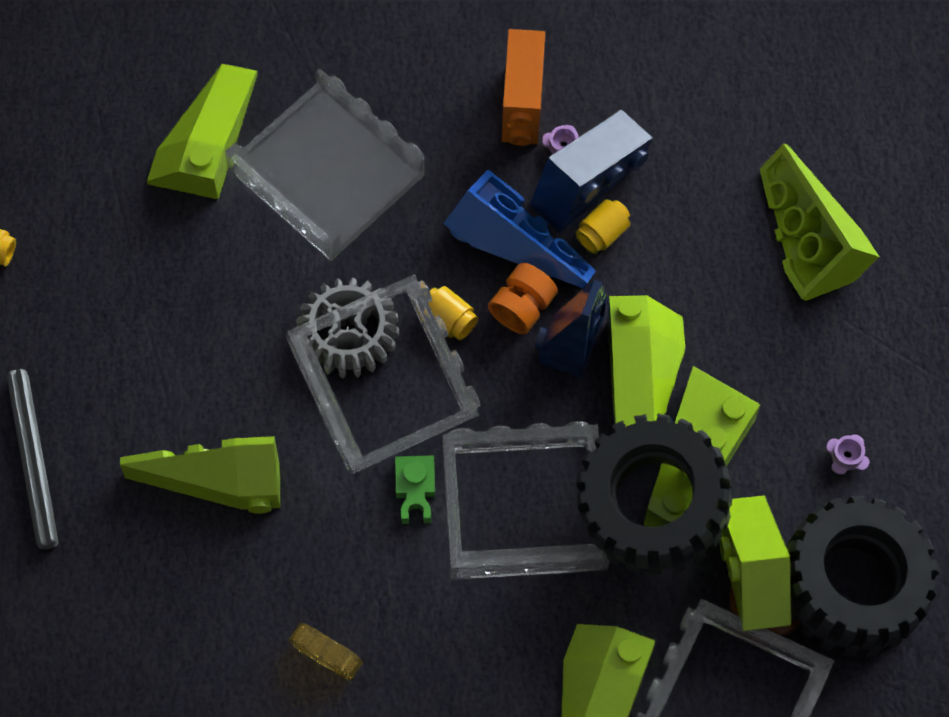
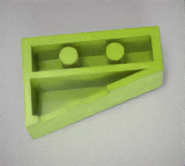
M764 495L732 499V505L730 506L731 517L728 526L721 531L720 551L722 560L726 561L729 579L732 584L743 631L790 626V556Z

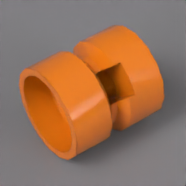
M519 263L507 278V287H501L488 303V309L503 326L513 332L525 335L539 319V310L543 311L548 307L557 295L558 289L552 279L543 271L528 263Z

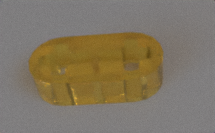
M299 623L288 640L297 650L347 680H352L363 664L362 660L352 651L305 623Z

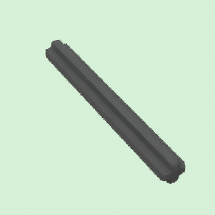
M25 369L12 370L7 373V382L35 540L40 550H47L57 547L59 541L30 381Z

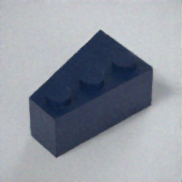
M623 110L618 111L548 157L529 205L561 233L629 172L639 169L649 157L647 150L653 137Z

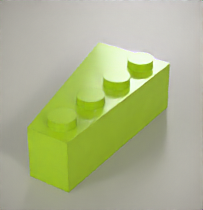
M693 366L675 423L678 424L680 419H684L692 423L695 432L703 430L711 438L712 446L719 448L724 457L725 466H727L754 424L760 404ZM661 464L647 508L644 525L648 527L666 525L678 519L687 510L692 500V485L683 471L668 464Z

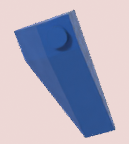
M489 170L465 193L443 223L450 229L451 234L461 242L469 243L472 247L517 264L528 263L537 267L546 275L580 288H584L596 272L567 241L560 238L554 239L549 234L547 228L549 223L541 215L536 216V218L531 216L522 207L526 200Z

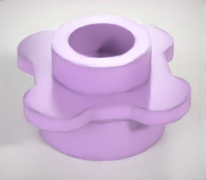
M571 125L558 126L551 133H546L543 136L542 143L545 147L549 148L553 155L564 148L560 145L562 142L568 145L579 138L576 129Z
M843 436L838 440L833 438L828 441L826 450L832 456L833 464L831 468L834 473L844 475L849 470L857 469L864 471L868 468L869 459L864 456V440L860 436ZM849 452L851 457H845L844 453Z

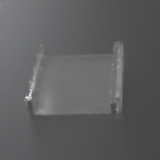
M319 68L316 71L317 84L243 149L235 142L225 151L228 169L331 261L425 176L424 155L415 144L411 142L407 144L403 141L392 124L386 120L380 121L373 115L371 108L363 99L359 97L355 99L350 95L339 78L334 75L328 76Z

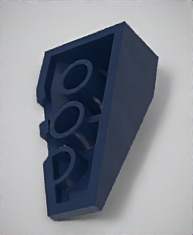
M597 280L591 282L552 316L548 328L541 327L534 347L540 350L538 364L582 378L606 315L608 296H606L602 282Z

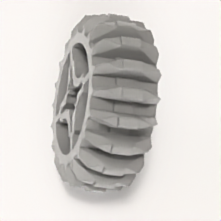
M354 277L349 281V285L344 286L342 281L337 278L335 280V288L330 289L328 285L323 283L321 286L322 295L311 292L309 295L311 304L302 303L300 309L303 316L297 318V328L300 329L297 333L298 342L304 344L302 352L305 356L312 355L311 362L315 367L324 363V372L327 375L335 368H338L339 376L342 378L346 376L347 370H353L354 375L359 378L361 367L364 366L373 373L375 370L374 360L385 364L387 361V353L385 351L393 352L395 349V341L393 339L399 337V327L396 326L399 322L398 314L392 311L393 302L391 299L383 300L384 291L381 288L371 292L372 287L368 280L361 287H357V280ZM371 315L374 316L379 324L373 338L368 335V331L365 328L368 324L367 319ZM325 317L331 329L328 331V337L323 341L318 335L317 329L321 320ZM347 325L346 330L341 329V327ZM349 325H353L355 328L349 330ZM348 347L355 348L351 350H343L344 348Z

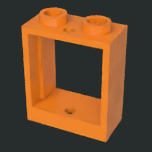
M509 29L503 101L502 142H509L515 146L538 144L546 31Z

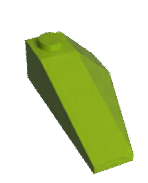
M221 64L158 147L147 179L148 185L219 199L256 81L257 71Z
M647 295L609 296L607 330L614 424L622 420L625 426L635 424L634 416L646 414L647 421H657V414L666 415L679 367L685 354L683 317Z

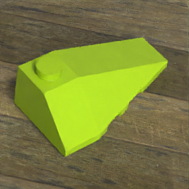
M783 143L759 170L768 206L774 209L778 228L775 229L777 241L782 242L786 257L782 261L785 273L800 297L807 301L855 282L879 258V255L860 227L787 144Z
M274 437L222 440V448L211 450L203 449V446L200 444L191 445L181 455L161 450L120 457V466L126 479L241 510L248 509L249 512L256 514L268 513L271 511V508H281L280 463Z
M577 624L563 661L562 717H629L652 655L655 640L617 626Z

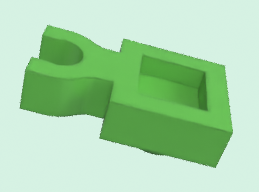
M434 455L396 456V498H406L401 508L402 524H409V513L413 509H420L423 512L424 523H431V508L425 497H435Z

